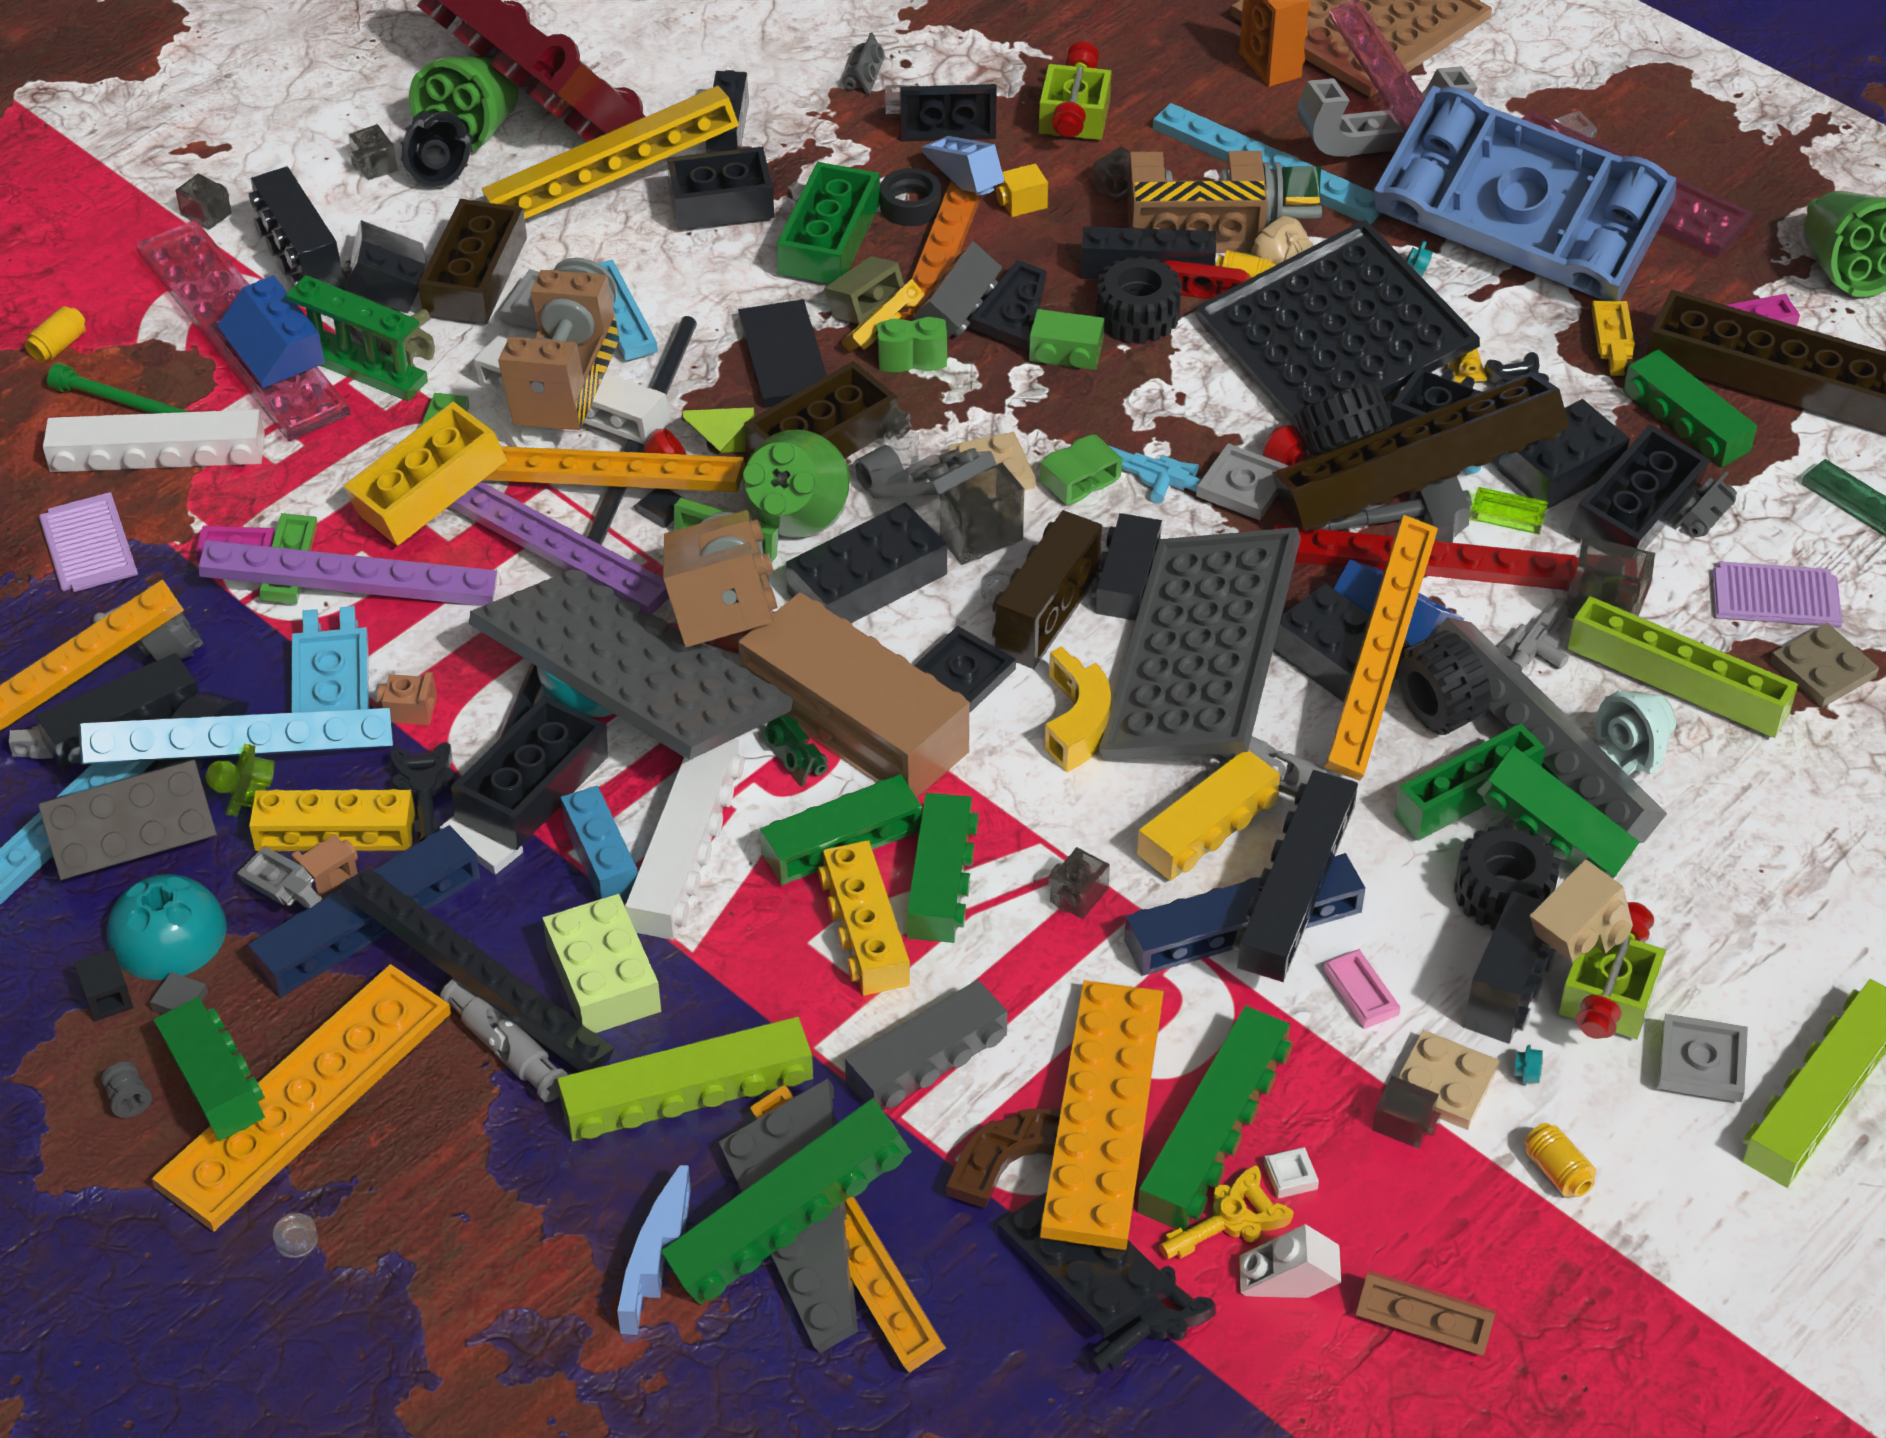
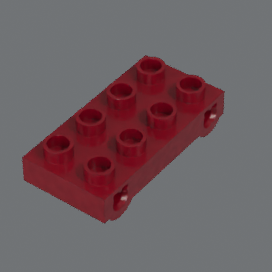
M420 0L416 5L446 30L456 17L460 18L461 22L452 34L480 57H485L492 47L495 46L498 50L492 56L495 59L491 65L521 89L528 79L533 76L535 80L525 92L560 119L569 106L573 107L563 122L588 142L602 136L603 133H610L646 117L643 114L642 100L635 91L626 87L614 88L604 79L599 78L590 67L580 60L579 48L573 39L564 34L546 36L530 23L529 12L518 2H502L501 0Z

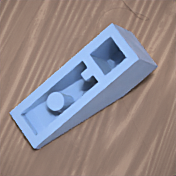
M946 136L921 147L923 154L961 190L975 192V195H984L994 191L993 186L1005 182L995 144Z

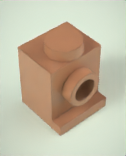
M425 672L424 677L389 674L387 684H379L377 705L383 708H390L392 723L430 725L437 700L433 672Z
M336 835L322 843L316 844L303 855L299 851L291 854L293 861L303 866L315 880L311 884L312 888L322 897V900L329 894L341 889L345 880L358 874L355 863L358 859L356 850L349 841H341Z

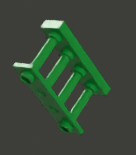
M307 275L285 294L287 301L306 308L307 318L319 332L325 362L319 366L407 402L428 382L427 371L407 363L404 340L419 326L418 319ZM321 314L334 319L336 335L324 330ZM349 326L362 330L364 346L351 341ZM377 337L390 342L392 357L379 352Z

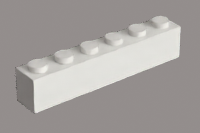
M497 336L474 358L480 386L494 391L495 388L504 386L498 359L508 340L507 338ZM605 373L584 423L645 445L655 429H663L671 420L666 394Z
M260 409L48 418L43 449L50 472L262 464L265 433Z
M732 739L691 760L684 757L625 905L636 933L674 940L679 925L684 926L686 924L689 914L688 901L690 895H696L701 880L700 869L702 865L707 866L710 861L712 852L711 840L713 836H719L723 823L722 811L724 807H730L734 794L733 782L735 778H741L744 770L745 758L739 754L738 739Z

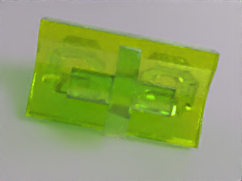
M244 743L236 766L229 761H217L212 763L207 770L206 782L216 792H231L232 794L226 808L227 815L238 816L241 806L253 808L255 791L266 790V787L271 785L274 761L255 757V745Z

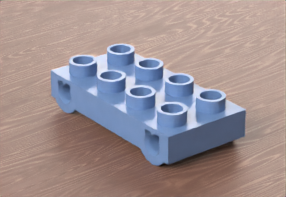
M1433 85L1374 189L1376 211L1601 300L1620 301L1675 199L1677 178L1668 175L1665 170L1647 159L1636 156L1621 157L1486 106L1473 94L1455 87L1439 88Z

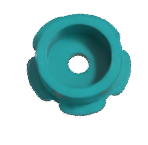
M1527 1045L1525 1052L1517 1051L1515 1076L1522 1077L1523 1085L1527 1086V1082L1540 1083L1543 1050L1531 1049V1045Z

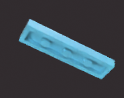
M613 259L597 263L612 275L617 286V298L613 308L620 338L618 347L625 361L658 352L657 341Z

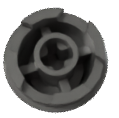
M181 612L138 640L136 644L147 657L152 654L158 661L174 653L181 660L194 656L193 651L203 645L204 642L197 630H192L190 623L184 616L185 613Z

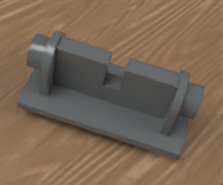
M873 32L869 33L866 43L856 45L849 63L851 67L847 68L842 78L846 89L854 90L863 87L867 95H870L885 59L884 49L877 42Z
M1727 471L1716 481L1710 477L1696 491L1700 498L1696 500L1692 497L1678 511L1682 518L1673 527L1675 530L1683 523L1689 528V533L1692 536L1700 537L1707 535L1720 519L1719 517L1736 502V490L1722 482L1729 474Z

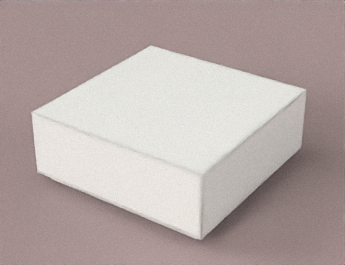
M1305 1147L1265 1156L1264 1166L1278 1199L1318 1189L1319 1180Z

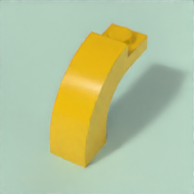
M1061 646L1050 652L1049 678L1074 703V706L1065 714L1045 724L1044 749L1066 772H1069L1085 763L1099 750L1103 733L1110 717L1111 690L1105 673L1097 663L1084 668L1077 657H1072Z

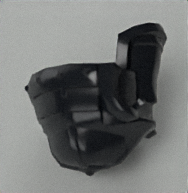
M426 110L419 112L416 116H413L411 123L405 127L406 132L403 142H401L402 154L400 160L403 162L407 177H411L416 182L422 184L423 187L444 188V186L451 184L454 180H458L464 168L468 166L467 162L470 153L473 152L471 146L473 136L468 134L466 126L453 112L430 113Z

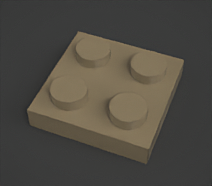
M1827 622L1774 651L1770 663L1790 681L1797 683L1798 688L1821 708L1876 678L1879 667Z

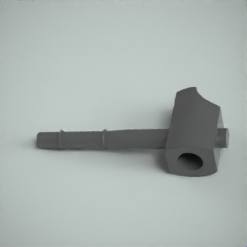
M1457 476L1450 479L1439 478L1427 483L1424 489L1416 491V500L1385 505L1370 510L1365 509L1357 515L1348 518L1338 517L1328 521V524L1321 529L1338 531L1364 525L1369 526L1370 524L1401 520L1403 515L1411 518L1423 516L1426 524L1438 528L1435 541L1453 543L1454 538L1469 526L1472 500L1469 491L1462 490Z

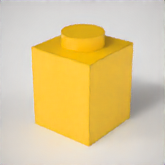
M1036 163L1002 172L1005 182L1000 183L999 187L996 188V196L999 204L1005 206L1011 217L1048 208V181Z

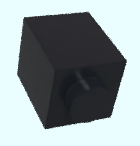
M114 949L93 954L74 962L94 1022L134 1009Z

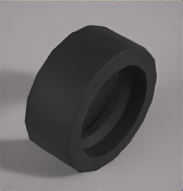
M904 168L893 171L885 176L880 183V210L885 218L892 223L902 226H918L936 218L941 206V184L936 176L918 168ZM904 193H918L926 196L918 201H903L895 198Z

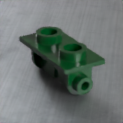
M784 715L767 723L762 736L763 740L800 786H804L808 774L822 775L827 771V757L818 750L814 743L808 744L810 738L798 725V721L794 717Z

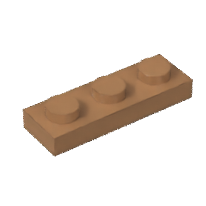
M1369 1270L1356 1315L1484 1356L1496 1310Z

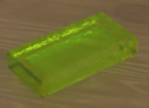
M1478 487L1471 509L1470 520L1540 534L1548 502Z

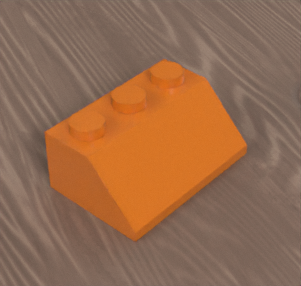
M1243 0L1239 53L1268 87L1302 77V67L1305 62V38L1308 35L1307 17L1310 11L1309 0Z

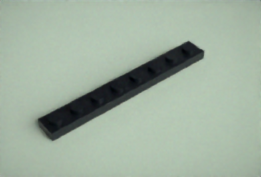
M369 868L343 882L340 890L342 896L577 1070L583 1072L598 1068L610 1060L614 1048L601 1039L597 1033L590 1031L571 1017L567 1011L553 1004L534 987L526 984L507 970L503 964L496 962L477 948L473 942L462 937L447 926L443 920L432 915L417 904L413 898L405 895L387 882L383 876Z

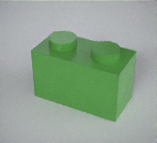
M1037 309L1030 334L1029 361L1096 370L1103 346L1104 318Z

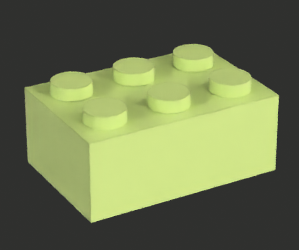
M619 894L543 917L547 949L579 1023L590 1031L598 1033L661 1012L657 978Z

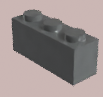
M972 241L954 258L912 317L915 320L924 317L944 319L946 322L947 339L952 334L956 338L959 337L970 324L966 318L968 316L971 317L984 302L981 300V297H987L999 283L995 278L1003 267Z

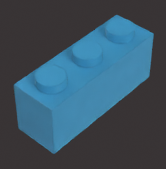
M598 785L562 796L561 803L565 829L598 900L619 894L623 904L627 903L638 875L637 867Z

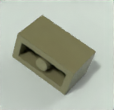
M870 256L830 283L824 290L834 318L860 324L886 299L890 298L900 289L904 282L898 262Z

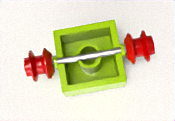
M1085 41L1076 42L1068 50L1066 65H1048L1040 99V134L1102 140L1110 104L1112 70L1096 69L1099 52L1093 44Z
M1627 902L1633 927L1624 942L1619 945L1615 944L1606 954L1594 946L1589 952L1582 953L1573 962L1565 983L1558 1014L1575 1019L1578 1028L1590 1038H1608L1616 1032L1638 1040L1666 953V949L1645 943L1650 936L1649 929L1654 924V916L1641 903Z

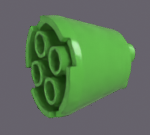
M444 57L426 64L414 75L409 90V105L412 117L424 110L430 113L443 111L455 113L466 126L468 134L473 136L471 146L474 151L486 144L510 113L515 110L519 95L518 86L491 65L495 57Z
M1833 191L1821 198L1813 199L1807 206V216L1804 222L1805 243L1810 247L1830 280L1843 291L1856 297H1870L1885 292L1886 197L1848 191Z
M805 430L782 431L760 443L748 459L743 472L744 498L754 518L758 519L759 522L778 527V535L794 538L810 537L829 528L843 513L849 493L850 472L841 452L826 438Z

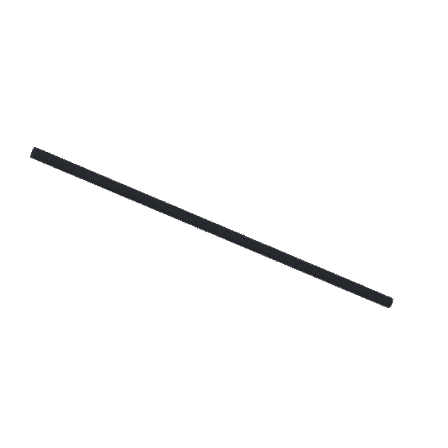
M690 316L681 318L651 389L662 392L667 396L696 329L697 322L694 318ZM629 439L623 452L642 453L644 444ZM608 486L588 531L587 538L603 545L627 487ZM533 663L530 664L498 740L534 705L542 685L538 677L537 666Z

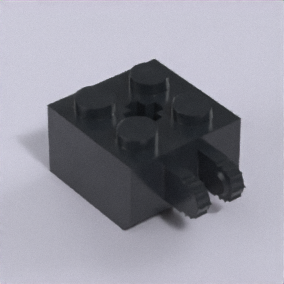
M1417 368L1391 404L1390 417L1393 423L1389 427L1482 391L1473 389L1475 382L1472 377L1466 376L1461 384L1455 382V371L1446 369L1439 376Z

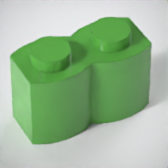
M924 317L908 321L894 318L877 323L879 370L895 373L908 371L913 368L932 371L947 367V330L944 319Z
M1089 435L1077 439L1069 449L1065 448L1049 453L1041 462L1040 481L1066 505L1074 504L1087 497L1093 490H1101L1116 482L1121 477L1123 458L1097 435Z

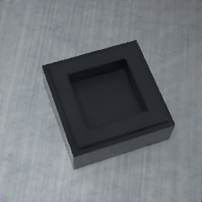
M655 488L637 503L638 513L665 528L674 521V505L680 498L684 497L670 489Z

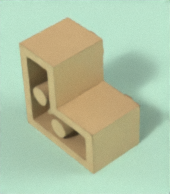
M1586 859L1530 915L1535 935L1572 963L1582 953L1589 952L1594 946L1606 954L1615 944L1619 945L1624 942L1633 927L1623 885Z

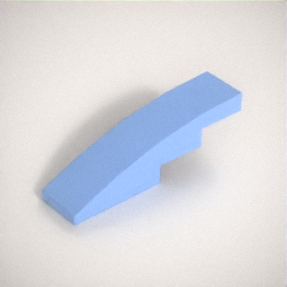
M680 1165L656 1199L638 1235L625 1272L617 1310L620 1334L638 1335L643 1297L660 1298L664 1264L667 1261L661 1251L686 1233L691 1193L688 1165Z

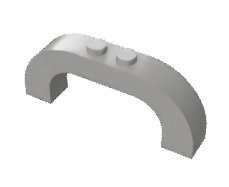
M1462 66L1438 68L1426 89L1415 100L1403 107L1392 110L1343 115L1350 100L1334 78L1307 81L1300 96L1298 117L1319 150L1328 155L1351 156L1396 151L1433 85L1439 88L1455 87L1473 95L1478 87Z

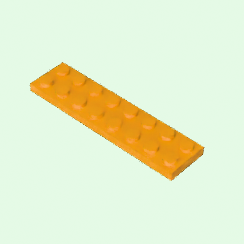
M390 964L258 1082L265 1096V1099L258 1102L264 1113V1119L220 1142L211 1126H209L152 1178L154 1187L215 1232L451 1014L449 1003Z
M1083 980L1040 1238L1120 1250L1127 1249L1164 991Z

